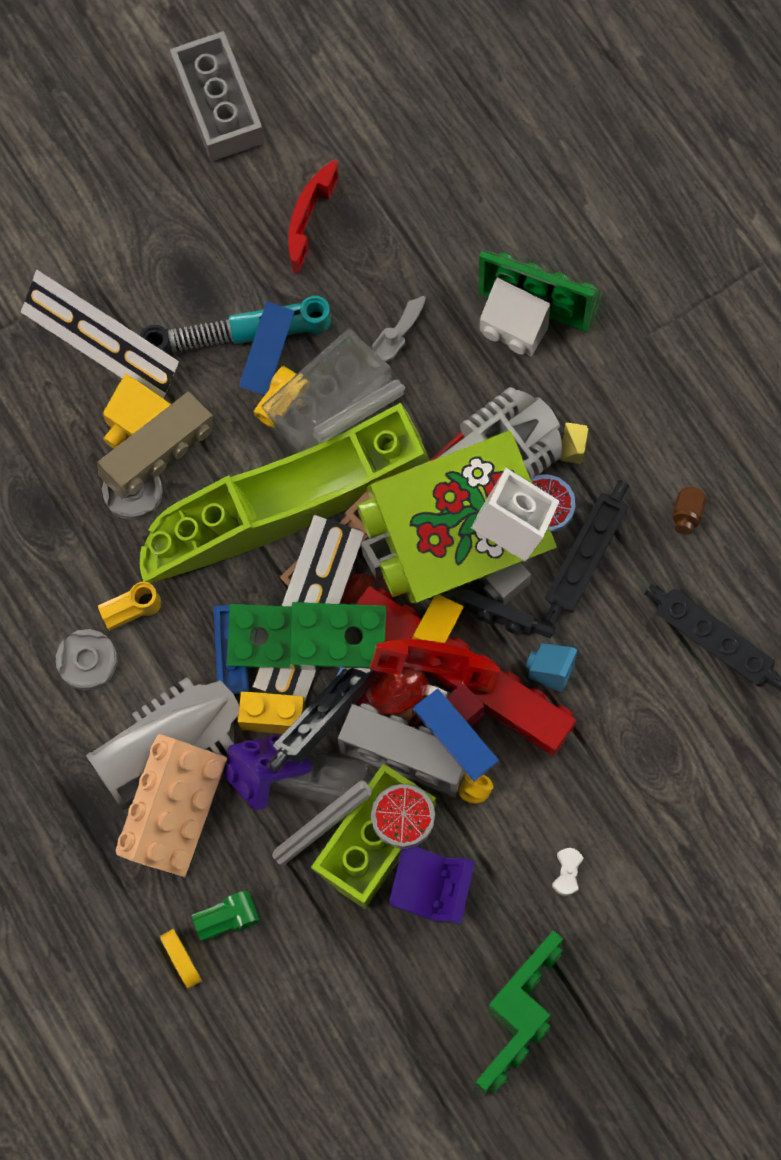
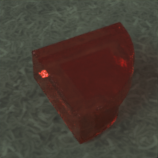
M367 573L354 574L344 589L341 601L345 604L355 602L364 594L375 579Z

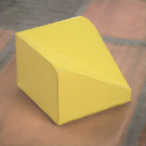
M565 423L561 461L577 464L583 462L588 434L586 425Z

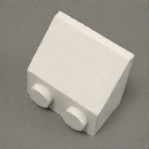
M497 278L480 318V331L489 340H499L507 344L512 351L518 354L525 353L532 357L548 329L550 303Z
M506 468L480 509L471 528L483 537L503 547L509 553L526 561L544 537L559 500Z

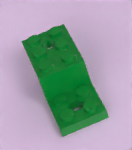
M292 602V606L230 604L227 667L320 670L321 667L370 669L376 645L385 642L386 606ZM256 628H262L268 633V640L263 645H256L250 639L251 632ZM349 628H357L361 631L363 638L359 644L351 645L345 640L344 635Z
M555 931L549 934L489 1004L488 1013L512 1033L514 1038L476 1081L475 1088L484 1096L489 1091L495 1094L502 1087L508 1077L505 1072L510 1066L516 1070L528 1056L529 1050L526 1049L532 1041L537 1045L551 1027L548 1024L550 1014L527 994L540 982V977L542 976L540 971L544 967L550 970L562 956L561 944L563 938Z

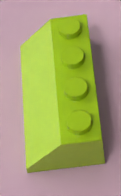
M384 763L368 785L372 789L371 796L346 816L311 866V869L336 890L364 909L369 905L399 861L402 851L401 848H396L381 841L374 831L371 813L373 803L379 794L391 786L399 784L413 785L424 791L432 801L433 807H436V798Z

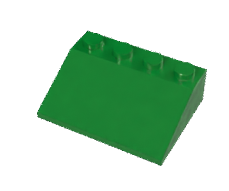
M481 251L479 255L478 294L489 298L496 279L499 278L550 303L549 320L588 333L601 301L602 291L598 290L596 286L587 282L578 283L570 280L568 276L562 273H550L542 270L540 266L534 263H522L506 253L497 254L492 251Z

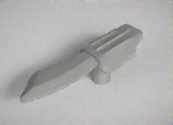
M425 296L408 301L396 327L385 328L372 344V354L369 362L381 369L383 365L393 360L405 344V338L402 336L418 318L426 300Z

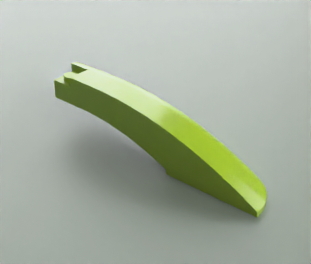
M399 403L324 443L263 467L232 477L228 475L168 507L152 523L148 529L150 533L145 546L141 547L140 571L143 582L152 583L199 569L309 527L314 515L327 519L349 509L367 492L366 488L370 484L429 462L430 459L421 442L422 439L407 411Z

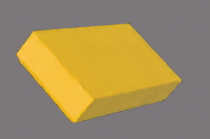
M439 594L435 595L412 639L446 643L464 606Z

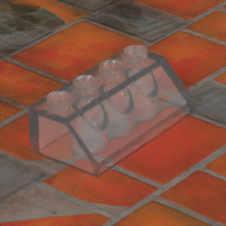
M348 328L262 405V409L285 440L298 452L320 444L313 437L314 428L390 383L392 381L391 369L381 357Z

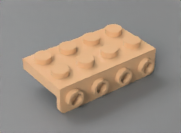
M162 734L157 735L151 746L144 772L140 777L133 803L129 808L123 831L118 838L116 854L133 862L185 877L227 757Z

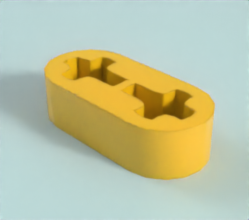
M174 928L159 936L187 989L202 982Z

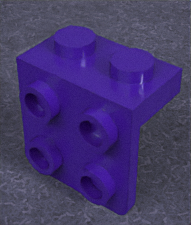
M275 734L266 738L252 741L247 740L243 743L229 745L227 763L224 766L225 778L255 811L267 807L270 782L311 772L312 764L306 757L301 763L287 761L277 773L271 772L266 764L277 754L273 745L282 735Z
M416 846L402 849L390 897L391 906L436 923L461 924L475 862L466 858H445Z

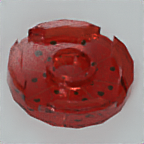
M403 667L401 675L378 671L375 674L377 680L367 689L366 697L371 706L376 708L381 714L400 713L414 706L424 696L427 689V678L422 670Z

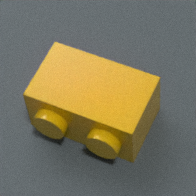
M241 691L238 724L241 731L284 734L305 711L304 697Z

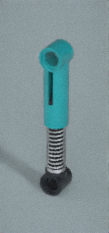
M310 296L302 303L283 306L295 310L287 335L303 332L321 334L330 327V307L323 297ZM263 310L230 315L225 323L221 320L220 324L216 321L214 325L212 322L210 325L205 323V326L200 324V327L196 325L194 328L190 326L189 329L184 327V330L179 328V331H176V329L168 330V328L165 329L160 325H150L142 330L140 337L150 343L162 341V344L157 348L168 355H173L178 350L182 351L183 348L185 350L188 347L193 349V346L198 348V345L203 347L205 344L208 347L209 343L213 346L214 342L218 345L219 341L224 343L225 340L229 343L230 339L234 342V345L253 342ZM313 312H320L323 314L319 318L309 317V315Z

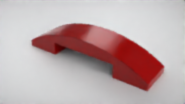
M332 160L313 176L295 205L290 221L288 239L293 273L299 274L309 250L307 236H304L303 233L319 196L330 200L340 176L338 161Z
M400 639L378 643L370 663V670L401 675L403 667L459 677L462 678V683L469 689L492 693L500 673V667L471 651L450 644L419 639Z

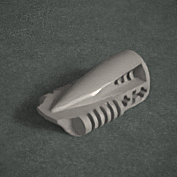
M509 387L500 396L495 397L492 402L487 403L484 408L479 409L476 414L471 415L468 420L460 424V429L465 438L440 457L511 430L529 477L533 480L535 476L542 473L544 469H547L551 463H555L562 457L561 437L558 431L560 424L552 409L541 398H534L526 392Z
M188 677L184 678L179 682L183 690L182 693H179L176 687L172 686L169 690L174 696L173 699L170 700L167 694L163 692L160 694V697L165 703L161 706L154 698L150 702L155 711L151 712L145 704L141 709L146 717L142 719L137 711L133 712L132 716L137 723L86 755L122 810L130 808L133 803L140 777L144 772L151 746L157 735L162 734L221 755L218 749L222 747L228 755L229 745H234V721L239 716L240 706L234 694L221 680L208 685L198 684L194 686Z

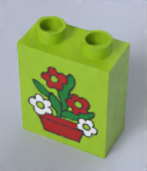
M511 430L375 482L366 488L370 499L358 503L357 509L368 537L372 539L384 534L392 553V558L379 563L392 597L407 592L410 602L417 603L524 561L471 528L480 509L506 468L532 484ZM549 526L544 537L527 559L557 548Z

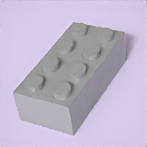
M224 31L170 49L173 67L210 161L212 162L264 144L262 125Z
M352 704L338 737L342 754L378 768L384 763L408 780L451 797H457L465 771L428 728L419 727L418 730L407 726L408 722L398 716L390 715V718L379 715V711L370 705L361 704L359 707Z

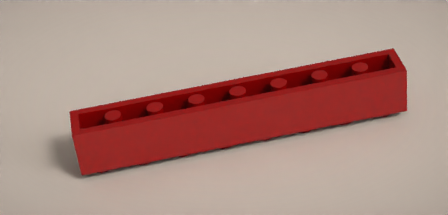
M369 586L356 605L386 606L385 641L412 639L422 620L418 617V612L406 604L400 606L392 601V595L384 589L378 588L375 590ZM448 637L445 643L468 651L470 649L468 644L457 637L453 640ZM480 654V656L495 664V662L491 660L489 657ZM423 671L452 691L457 689L462 683V678ZM500 671L492 693L470 689L485 705L484 712L553 757L558 753L575 727L576 719L573 718L574 714L569 709L559 704L557 707L547 701V696L536 688L531 690L520 684L521 679L510 671L505 673Z

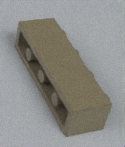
M188 391L97 462L98 476L121 499L129 494L134 495L151 476L157 477L160 475L170 461L174 458L180 459L187 453L193 443L197 440L203 441L209 436L212 431L213 415Z

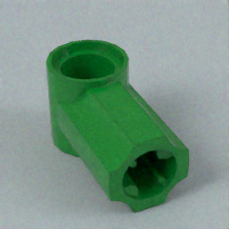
M249 891L233 894L222 901L223 903L191 915L201 942L231 930L240 931L260 922Z

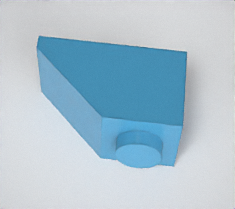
M541 643L538 652L532 650L525 667L530 669L528 679L563 693L575 666L577 649Z

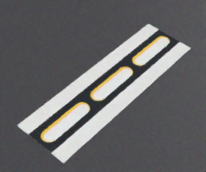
M36 269L21 313L119 377L123 378L127 373L164 399L179 361Z
M314 515L282 606H292V602L339 604L364 533ZM259 668L253 687L272 694L303 696L305 701L316 670Z

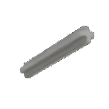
M393 380L314 428L313 437L319 443L328 441L403 396L405 386L399 380Z
M359 781L278 846L272 854L274 860L279 865L287 864L367 800L372 793L370 786L365 781Z

